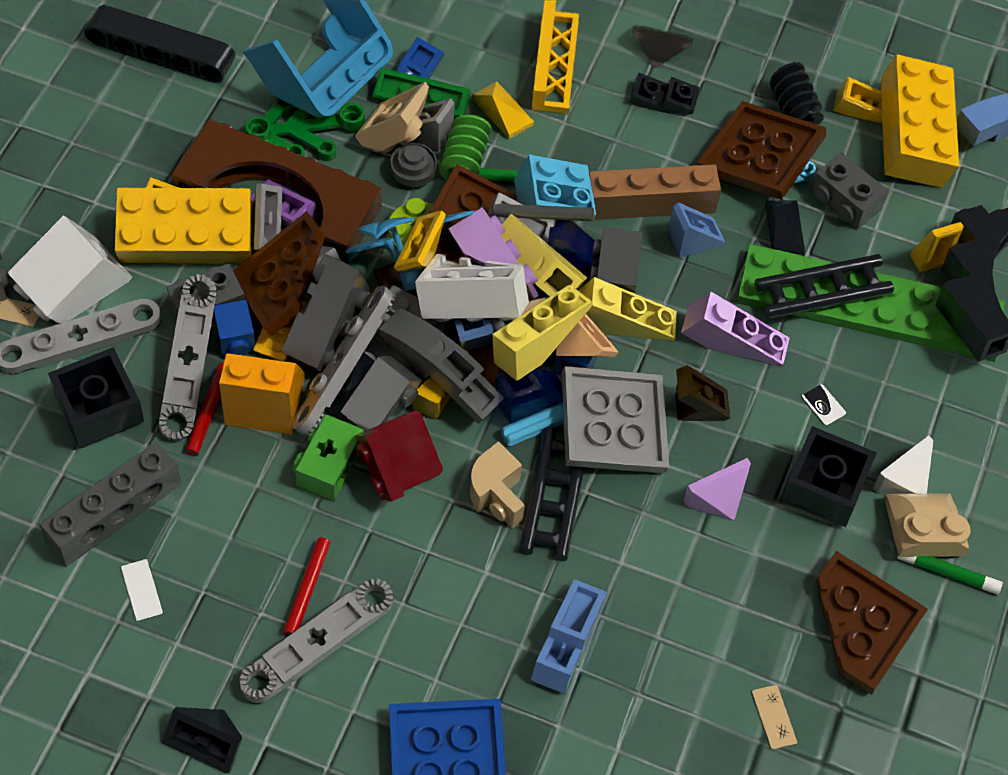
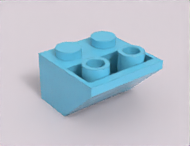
M528 155L514 179L517 201L519 203L537 206L594 208L595 218L596 209L588 165Z

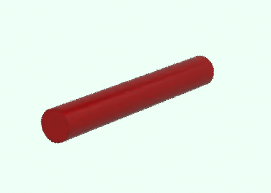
M219 363L187 444L185 452L190 456L196 457L199 455L221 397L219 382L224 363Z
M319 537L316 541L283 630V634L286 637L297 631L301 626L331 544L326 538Z

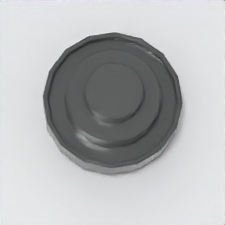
M403 144L396 148L391 155L390 170L392 176L397 182L405 186H424L436 175L437 159L435 153L423 144Z

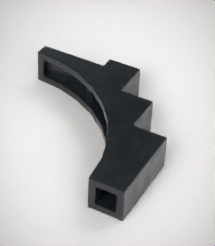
M982 205L962 209L954 214L951 224L961 222L964 228L957 244L949 247L941 270L949 280L943 283L935 304L978 362L1004 354L1008 350V319L1003 313L996 296L993 280L994 260L1008 245V208L997 209L988 213Z

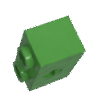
M326 414L320 426L314 427V431L310 432L308 438L309 446L306 452H300L294 462L293 472H296L297 487L335 502L359 456L357 451L358 441L355 435L364 432V429Z

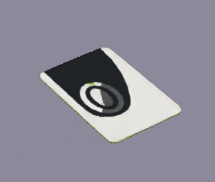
M822 384L802 395V398L825 425H829L846 414L845 410Z

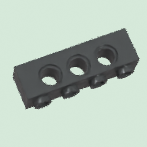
M154 442L39 523L45 543L66 567L178 488L181 485V479L177 463L157 442Z

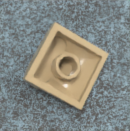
M426 82L421 83L381 102L355 135L359 143L364 147L373 149L374 152L382 151L387 153L399 142L405 141V143H409L421 134L420 128L423 125L420 116L426 102L429 89Z
M951 493L885 494L884 501L899 557L965 556L969 551L967 539L971 533L970 525L958 513Z

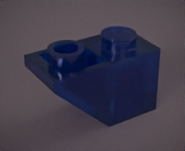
M558 220L557 227L550 226L548 245L554 247L553 249L587 277L586 281L582 284L585 285L590 279L595 240L572 220Z
M537 367L518 381L506 372L496 375V390L504 397L498 406L510 424L563 402L562 382L556 373Z

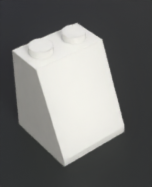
M64 215L8 272L16 282L13 286L14 289L26 300L31 298L36 304L33 310L46 322L52 319L59 324L70 321L133 278L93 234Z

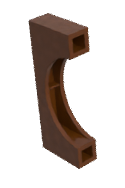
M211 119L207 121L172 174L173 185L179 188H224L238 182L267 181L269 179L298 191L309 200L315 202L323 222L320 229L325 235L322 246L335 248L341 261L346 264L350 260L345 250L360 244L365 234L358 233L357 228L373 223L382 207V188L373 182L361 180L341 169L331 168L311 157H303L291 152L286 147L273 145L263 141L256 135H248L233 129L226 123H218Z

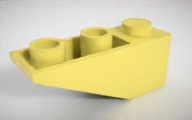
M512 213L504 221L502 226L505 233L501 234L505 242L510 239L513 241L521 254L517 261L523 266L528 264L538 280L535 284L551 297L568 285L578 290L586 281L587 277Z
M595 277L578 290L593 302L592 307L586 314L603 334L670 341L676 338V310Z
M571 285L561 289L519 318L493 333L494 363L518 381L546 361L592 307L593 302Z

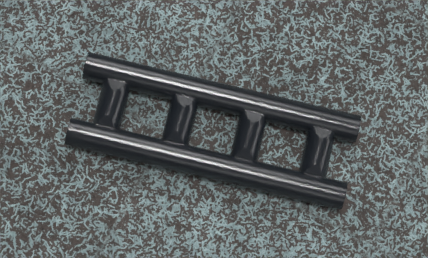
M880 254L755 279L756 290L758 292L769 290L774 303L765 307L768 319L894 292L892 281L879 282L874 268L882 266ZM861 271L866 285L849 289L843 274ZM830 277L836 292L818 295L813 280ZM799 283L805 298L787 301L782 287Z
M552 427L543 428L519 551L530 555L533 553L534 544L555 548L554 558L559 561H566L569 555L585 467L571 466L570 473L549 469L552 453L565 455V441L555 440L556 430ZM546 483L567 486L564 503L543 499ZM540 513L561 517L558 534L537 530Z

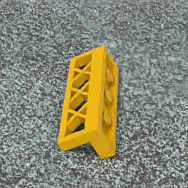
M544 0L531 110L568 114L579 14L555 11L557 0ZM554 22L570 23L572 28L561 33L554 26ZM561 43L569 51L559 57L552 48ZM559 67L566 75L556 81L548 72ZM556 90L564 98L563 103L545 101V96Z

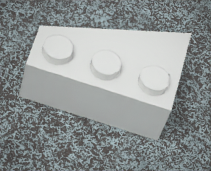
M436 254L415 281L422 319H434L437 322H445L453 318H466L468 321L499 318L501 321H511L519 318L529 304L523 265L496 261H486L485 266L472 265L471 258L461 257L459 259L460 263L446 261L445 255Z

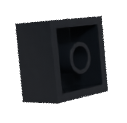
M114 347L48 373L53 393L79 448L144 422L140 400Z
M812 426L787 482L781 501L846 528L877 452Z

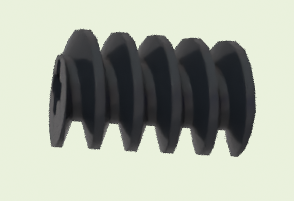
M792 62L774 72L769 84L778 101L779 108L782 110V114L819 125L824 120L823 114L820 113L822 105L821 102L817 101L818 96L813 91V85L809 82V76L805 72L804 65L800 62Z

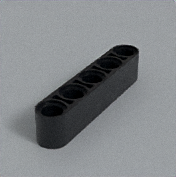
M100 5L96 9L84 29L85 37L97 46L214 83L223 81L236 57L233 48L222 41L107 5Z

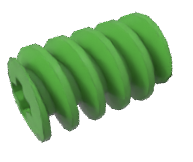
M461 115L453 120L448 140L445 144V150L442 154V160L439 164V172L446 181L456 164L479 174L480 164L483 161L482 155L485 153V145L488 143V135L491 133L489 122L476 115Z

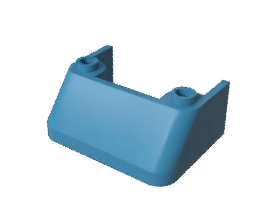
M323 0L331 13L322 25L323 37L330 48L301 75L277 39L248 48L243 53L273 96L317 118L331 116L380 70V67L385 66L393 55V46L390 39L365 0Z

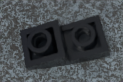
M638 73L634 80L629 103L659 112L693 114L700 87L671 77L668 83Z

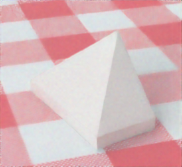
M928 435L880 472L873 489L878 494L927 493L933 439Z

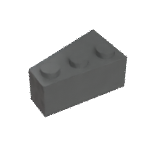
M325 253L320 260V263L325 265L319 282L318 284L311 282L307 293L311 294L312 297L304 312H298L282 348V353L288 360L316 374L323 373L347 334L345 333L347 324L357 315L359 310H362L371 296L369 292L370 287L360 270Z

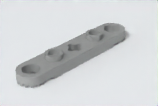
M203 274L189 277L182 288L159 417L160 433L166 439L175 442L186 439L193 430L217 292L214 281ZM197 284L205 286L209 291V296L203 301L194 300L189 294L192 286ZM186 349L192 350V356L198 357V360H192L189 366L184 365L183 359L178 357V354H184ZM170 416H182L186 421L184 430L175 433L168 429L166 420Z
M384 285L378 287L371 294L359 315L354 316L345 328V333L347 334L323 373H319L312 380L309 386L311 392L295 416L292 428L300 434L307 436L310 432L314 431V427L317 428L316 422H321L320 418L324 416V409L331 406L381 325L382 320L380 319L385 316V311H389L387 307H392L396 296Z
M138 299L0 343V371L5 372V374L11 373V375H15V373L20 374L21 371L35 367L37 369L132 339L133 336L142 333L146 334L148 331L150 333L160 325V309L150 299ZM141 310L143 312L147 310V312L150 311L153 315L146 321H138L135 319V314L137 315L138 311L140 313ZM80 332L84 340L77 341L74 338V333ZM16 350L22 354L20 359L15 362L3 360L7 352L11 353V351L15 352Z
M378 578L377 580L370 579V581H365L364 584H361L353 592L346 594L263 654L259 660L242 671L239 678L242 695L253 703L268 701L388 613L393 605V591L390 585L386 584L385 581H380ZM371 591H379L385 596V600L379 606L378 604L374 606L373 604L366 603L365 596ZM315 633L319 637L324 634V645L320 646L318 643L310 645L311 635ZM257 675L264 676L269 680L266 689L264 688L263 691L259 690V692H256V690L252 691L248 686L249 680Z

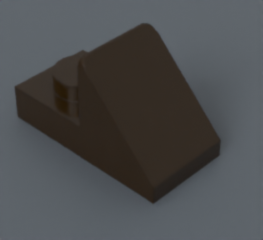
M688 365L676 369L677 385L675 398L678 420L726 421L730 419L728 391L726 388Z

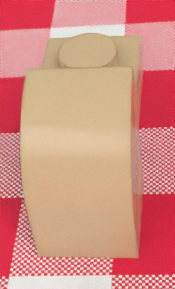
M499 441L480 455L474 463L471 473L470 498L478 513L489 506L496 519L501 522L505 521L513 529L523 521L525 504L510 490L520 481L522 464Z

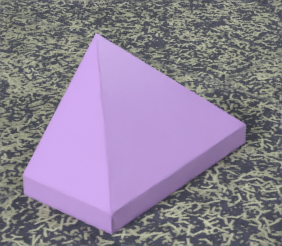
M746 458L688 485L683 502L688 508L734 521L751 465L750 461Z

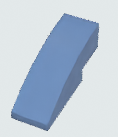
M1008 94L991 97L960 110L957 117V128L973 147L990 138L996 142L1008 136Z
M573 580L551 625L547 640L536 660L531 681L565 694L606 598V591L578 580Z

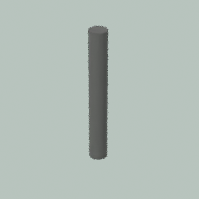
M495 204L494 215L496 217L508 218L512 213L517 218L594 220V208L512 204Z

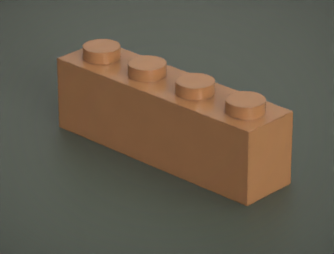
M716 164L589 172L596 209L594 220L671 216L673 205L677 202L704 214L716 213L721 193Z

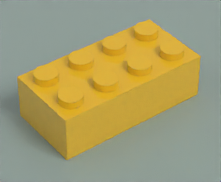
M896 54L881 75L884 175L943 188L959 168L953 68Z
M117 188L115 252L119 262L242 264L252 256L253 200L251 189Z

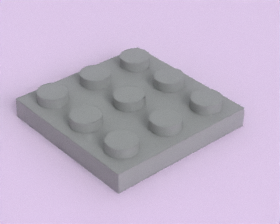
M565 366L561 374L566 466L666 473L669 469L663 375Z

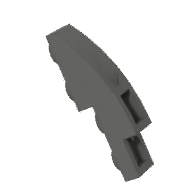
M399 308L377 330L424 379L430 375L478 424L504 399L480 374L484 368L472 356L441 331L416 315Z

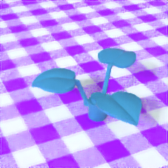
M463 211L445 216L443 226L452 221L464 219L476 211ZM409 217L392 218L381 223H371L357 228L358 233L374 237L377 240L363 242L345 250L350 262L361 253L375 247L390 250L396 262L403 249L396 226L414 222V219ZM387 230L391 231L393 238L379 239ZM424 269L399 271L404 291L416 289L415 281Z

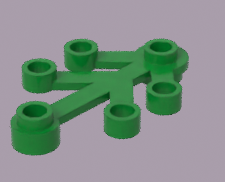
M277 98L275 105L264 117L255 116L246 122L243 127V133L256 135L263 141L276 146L286 147L291 152L305 157V150L301 145L290 144L279 137L290 135L317 150V156L320 160L331 161L336 157L335 143L331 140H324L311 132L341 127L346 131L356 132L365 123V112L359 104L348 103L342 106L339 115L308 119L311 114L301 109H298L293 114L295 106ZM288 104L289 106L282 107L281 105ZM293 114L287 122L276 123L281 116ZM323 149H330L331 151H329V152H323L322 150H323Z

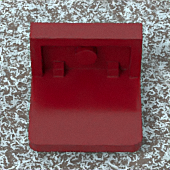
M419 411L408 412L355 435L358 441V454L365 465L367 464L372 476L370 478L372 489L381 500L392 502L404 497V490L432 479L443 471L423 416Z

